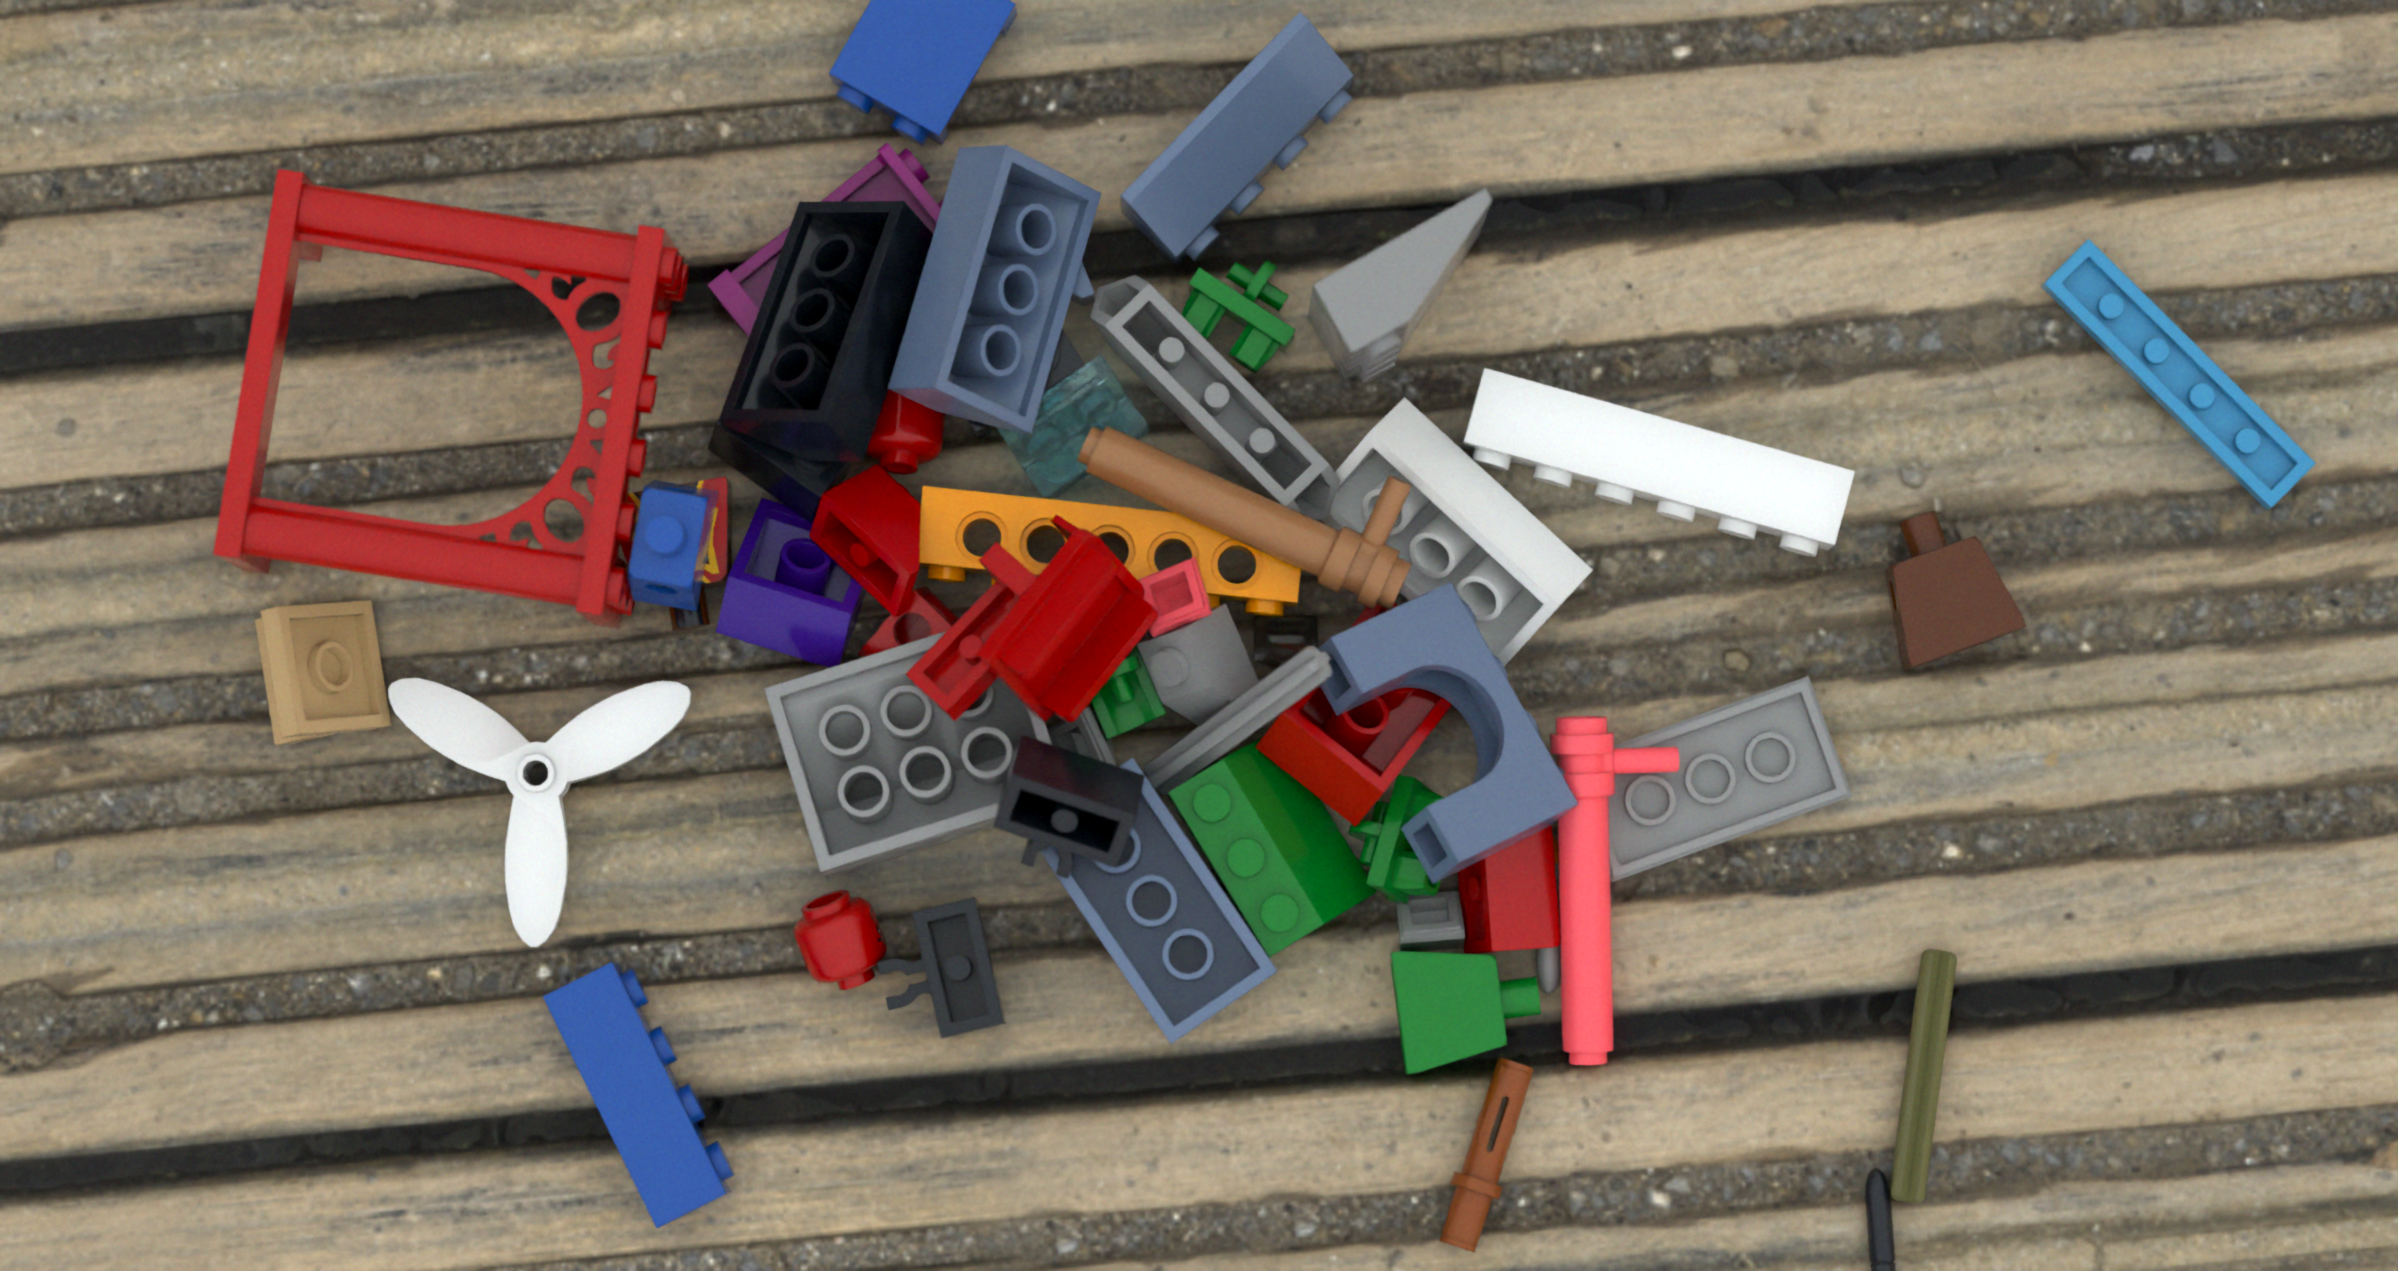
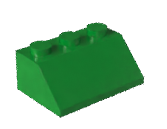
M1261 737L1169 791L1168 796L1250 931L1270 958L1377 891L1366 884L1368 876L1322 801L1255 748L1262 739Z

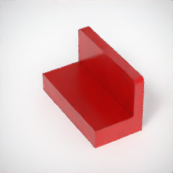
M1552 825L1458 871L1459 897L1465 930L1464 954L1553 948L1560 945Z

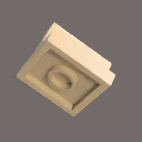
M371 600L277 606L260 611L261 618L255 620L275 745L294 744L336 733L368 731L392 726Z

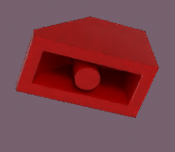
M876 464L822 494L809 537L895 618L905 613L919 572L921 504L910 495L904 486L896 482L885 470Z

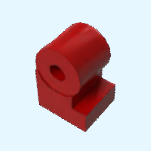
M927 586L915 589L910 595L905 613L896 618L891 614L878 627L879 630L861 648L858 655L861 658L948 631L959 618Z

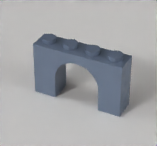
M1451 582L1332 636L1318 648L1320 652L1326 651L1331 658L1329 665L1333 671L1332 675L1320 687L1337 716L1387 692L1401 688H1418L1439 695L1452 704L1464 717L1473 733L1478 756L1477 769L1471 785L1428 805L1401 827L1432 884L1553 825L1578 805L1576 798L1562 775L1566 773L1555 764L1539 736V729L1535 719L1528 711L1524 710L1508 682L1504 665L1490 651L1476 626L1473 611L1459 597Z

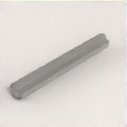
M1314 646L1305 647L1148 762L1144 771L1154 790L1157 789L1162 795H1168L1169 791L1196 776L1327 681L1333 672L1329 665L1331 658L1327 652H1320Z

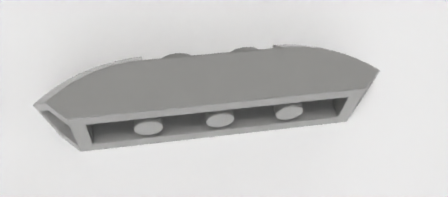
M1133 275L1098 287L1090 316L1091 320L1129 368L1253 492L1315 520L1327 519L1340 481L1331 465L1149 282L1137 275Z

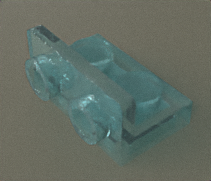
M1101 354L1043 394L1031 434H1022L996 427L1012 455L1044 499L1056 498L1089 475L1086 472L1088 466L1078 462L1077 458L1092 426L1103 431L1106 426H1110L1138 440L1149 432L1147 422L1131 402L1115 372Z

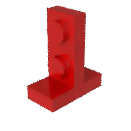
M997 542L979 559V562L995 580V583L905 674L919 690L954 722L998 678L976 653L1037 578Z

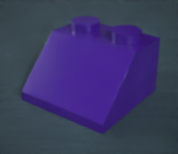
M761 498L728 575L716 633L831 668L841 664L853 634L866 590L809 537L814 519L810 523L788 506Z

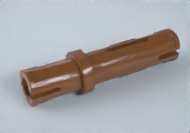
M1498 1057L1461 1173L1454 1171L1450 1183L1455 1185L1456 1188L1439 1241L1475 1253L1492 1199H1500L1503 1187L1497 1184L1512 1137L1516 1131L1517 1122L1534 1068ZM1503 1097H1505L1506 1104L1497 1128V1132L1491 1150L1487 1151V1145L1491 1136V1132Z

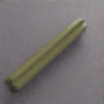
M1928 949L1924 950L1921 954L1889 1187L1891 1198L1898 1201L1920 1203L1925 1198L1957 965L1956 954L1948 951Z

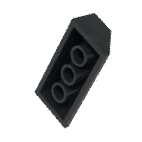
M904 201L799 202L720 414L719 421L724 426L809 461L863 462L889 390L888 385L933 237V233Z

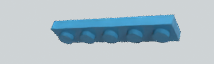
M2090 239L2085 241L2040 286L2266 510L2271 509L2316 464Z

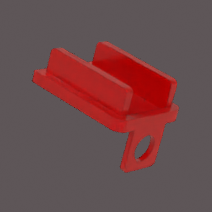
M1055 515L1051 522L1067 541L978 650L976 655L1036 717L1046 723L1054 713L1064 721L1071 723L1079 717L1156 621L1158 612L1150 603L1143 600L1144 587L1098 536L1086 529H1079L1060 516Z

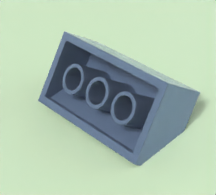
M1299 12L1120 195L1122 214L1175 265L1186 255L1193 261H1196L1221 235L1214 226L1231 209L1240 216L1263 193L1265 188L1258 181L1275 164L1284 171L1301 155L1309 145L1302 136L1319 119L1326 125H1329L1350 104L1353 97L1347 90L1352 86L1354 75L1313 24Z
M1007 145L959 148L888 389L936 412L1022 434H1031L1102 193Z

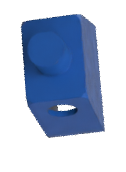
M654 480L644 486L628 569V582L634 601L697 612L718 491Z

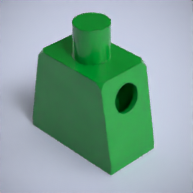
M1411 951L1389 953L1405 1074L1418 1073L1507 1045L1504 1019L1541 1014L1536 976L1499 981L1495 955Z

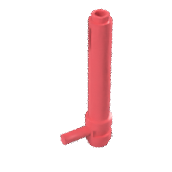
M1557 717L1556 733L1550 734V753L1556 754L1557 766L1566 773L1562 775L1578 802L1577 806L1558 820L1562 1051L1569 1052V1064L1601 1065L1608 1063L1607 1052L1614 1050L1609 797L1615 794V774L1678 772L1679 751L1677 747L1614 748V733L1607 732V717Z

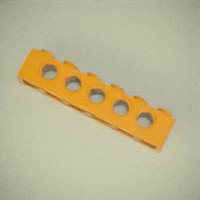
M923 486L919 567L928 568L927 579L965 583L966 572L990 575L979 562L981 557L971 554L965 547V536L968 530L979 523H989L995 526L1001 533L1000 545L1032 574L1038 577L1049 563H1040L1034 560L1028 553V544L1031 537L1041 530H1053L1060 534L1066 542L1067 539L1051 522L1055 515H1058L1077 528L1090 531L1100 539L1107 536L1121 539L1129 550L1128 558L1123 565L1137 580L1159 571L1154 559L1157 551L1162 546L1169 543H1178L1189 550L1192 558L1195 557L1197 559L1211 608L1219 606L1220 599L1246 602L1245 613L1283 617L1284 606L1297 607L1301 569L1175 512ZM1242 550L1253 558L1256 570L1248 581L1234 584L1226 581L1221 576L1218 570V563L1221 557L1228 551ZM991 578L992 586L995 583V580L993 578Z

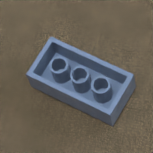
M1133 757L1119 766L1144 775ZM1146 776L1144 777L1137 816L1117 868L1075 854L1068 878L1056 875L1170 1044L1278 972ZM1048 845L1047 849H1043L1040 852L1056 874L1060 855L1057 853V848Z

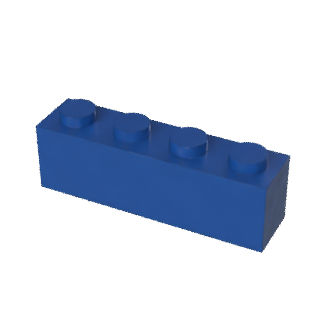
M611 962L543 996L656 1228L662 1227L730 1193L731 1191L725 1180L734 1176V1171L720 1143L716 1141L708 1145L697 1122L705 1119L706 1115L692 1086L688 1083L679 1088L669 1067V1064L678 1060L676 1053L662 1026L653 1030L650 1029L640 1008L649 1003V999L634 969L631 968L622 972L618 963Z

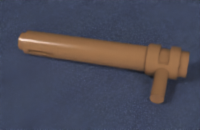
M1092 426L1077 458L1078 462L1088 466L1086 469L1087 473L1318 577V585L1339 593L1341 588L1352 592L1358 595L1356 602L1371 609H1374L1376 604L1389 610L1392 609L1412 563L1398 557L1399 550L1386 545L1412 487L1411 484L1391 475H1388L1361 534L1346 526L1340 530L1330 527L1110 426H1106L1104 431Z

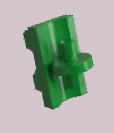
M1266 260L1257 274H1255L1238 262H1235L1226 278L1245 289L1246 291L1243 295L1203 269L1198 268L1189 282V292L1191 295L1187 299L1181 315L1207 341L1224 315L1245 327L1228 353V356L1249 371L1257 374L1273 358L1278 349L1285 353L1295 337L1294 333L1296 330L1256 304L1258 299H1260L1275 310L1280 311L1287 301L1289 295L1269 283L1278 268L1276 265Z
M1137 645L1091 700L1107 740L1166 715Z
M1399 774L1396 778L1390 802L1377 801L1371 821L1361 820L1356 827L1350 824L1348 833L1352 837L1364 842L1359 863L1371 867L1366 884L1385 893V898L1389 901L1407 904L1409 895L1438 894L1441 880L1432 884L1401 827L1425 807L1445 797L1434 793L1416 778Z

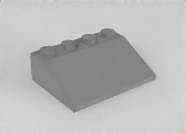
M1486 188L1313 284L1307 317L1344 382L1358 375L1362 383L1365 384L1396 366L1394 361L1398 359L1397 353L1404 347L1480 235L1492 201Z
M947 631L764 688L819 869L826 880L993 828L1002 787L1021 735L1052 745L1046 723L1036 717L999 678L955 722L911 682L905 674Z

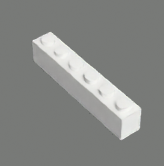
M1484 368L1481 374L1461 446L1463 449L1474 451L1472 459L1477 464L1508 471L1510 462L1535 468L1533 478L1550 485L1570 488L1572 479L1596 485L1594 495L1611 502L1631 505L1634 496L1658 503L1656 513L1680 521L1693 522L1695 513L1720 520L1717 530L1754 540L1756 531H1761L1781 537L1780 548L1816 557L1818 548L1829 550L1835 545L1855 474L1853 470Z

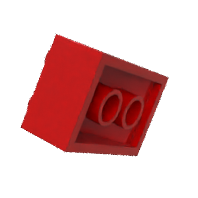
M1394 603L1392 609L1399 605ZM1376 604L1374 609L1366 606L1350 628L1389 609ZM1318 686L1282 712L1255 748L1356 827L1390 786L1452 704L1439 695L1423 689L1401 688L1387 692L1337 716L1321 687Z

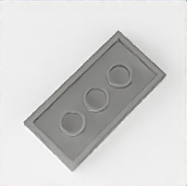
M1809 676L1614 745V748L1677 747L1679 751L1678 772L1615 774V794L1609 797L1610 883L1852 796Z

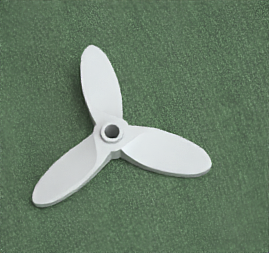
M421 678L397 680L390 684L388 698L395 714L430 747L466 768L506 782L508 789L513 794L505 844V884L509 912L513 926L522 941L530 947H540L549 940L557 928L568 882L569 842L563 804L564 795L568 792L572 783L615 770L647 752L660 742L685 718L691 706L692 692L689 687L672 681H657L615 694L583 711L555 733L546 743L530 742L511 723L488 706L465 693ZM544 763L548 768V777L541 785L534 786L530 782L529 772L534 765Z

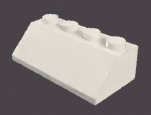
M1405 397L1369 431L1335 471L1340 481L1327 519H1321L1326 525L1337 530L1346 526L1362 534L1388 475L1411 484L1412 487L1386 542V545L1400 551L1399 558L1412 563L1400 593L1410 601L1451 582L1459 597L1473 611L1476 626L1490 651L1500 659L1504 666L1593 571L1592 568Z

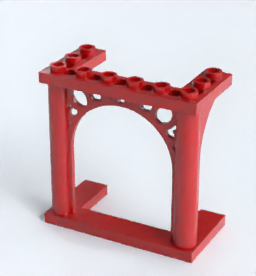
M278 169L213 555L244 571L264 574L269 573L270 561L274 559L576 606V612L592 624L620 629L622 615L632 616L636 603L632 599L628 582V564L618 554L620 541L631 542L635 528L637 504L627 503L631 477H642L646 460L647 440L637 438L641 413L652 414L657 393L658 376L648 374L652 349H663L668 316L671 317L673 301L684 302L689 276V265L684 264V257L681 256L666 230L639 225L638 233L635 235L315 185L302 172ZM323 246L480 270L506 278L535 295L551 310L566 331L578 360L582 380V408L578 430L567 457L553 478L542 490L516 509L487 521L467 525L446 526L260 498L300 259L321 262ZM525 270L538 271L540 274L534 279ZM572 277L586 279L585 282L578 285L571 292L567 300L557 298L553 292V280L555 278L564 280L570 286H572ZM601 293L614 294L619 298V314L609 326L593 332L585 331L579 327L577 322L578 311L589 298ZM620 337V343L614 345L607 355L608 361H614V363L607 369L597 368L593 363L595 347L612 342ZM612 387L610 400L599 396ZM595 410L605 412L607 417L606 423L600 428L590 426L588 421L589 415ZM592 441H603L601 455L591 444ZM581 468H589L595 475L594 479L587 478L588 490L594 497L593 506L582 494L574 491L572 488L573 477L577 470ZM557 499L566 500L579 510L584 522V531L579 540L572 543L563 542L549 531L545 521V510L550 502ZM521 522L531 523L533 534L542 545V549L528 547L529 538L511 541L514 528ZM495 534V542L481 540L484 536Z

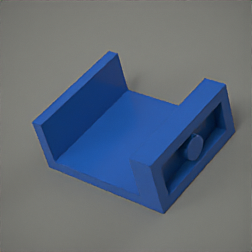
M871 0L829 72L832 83L840 87L835 96L864 114L868 115L872 107H875L895 118L890 127L919 145L924 146L928 138L943 145L948 136L947 125L998 36L1000 34L1005 36L1017 16L1016 4L1010 0Z

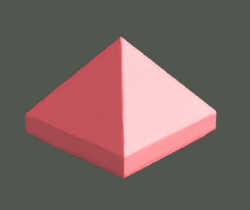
M1195 557L1138 580L1144 587L1143 600L1150 603L1158 612V618L1149 628L1150 634L1153 637L1213 614L1200 567Z

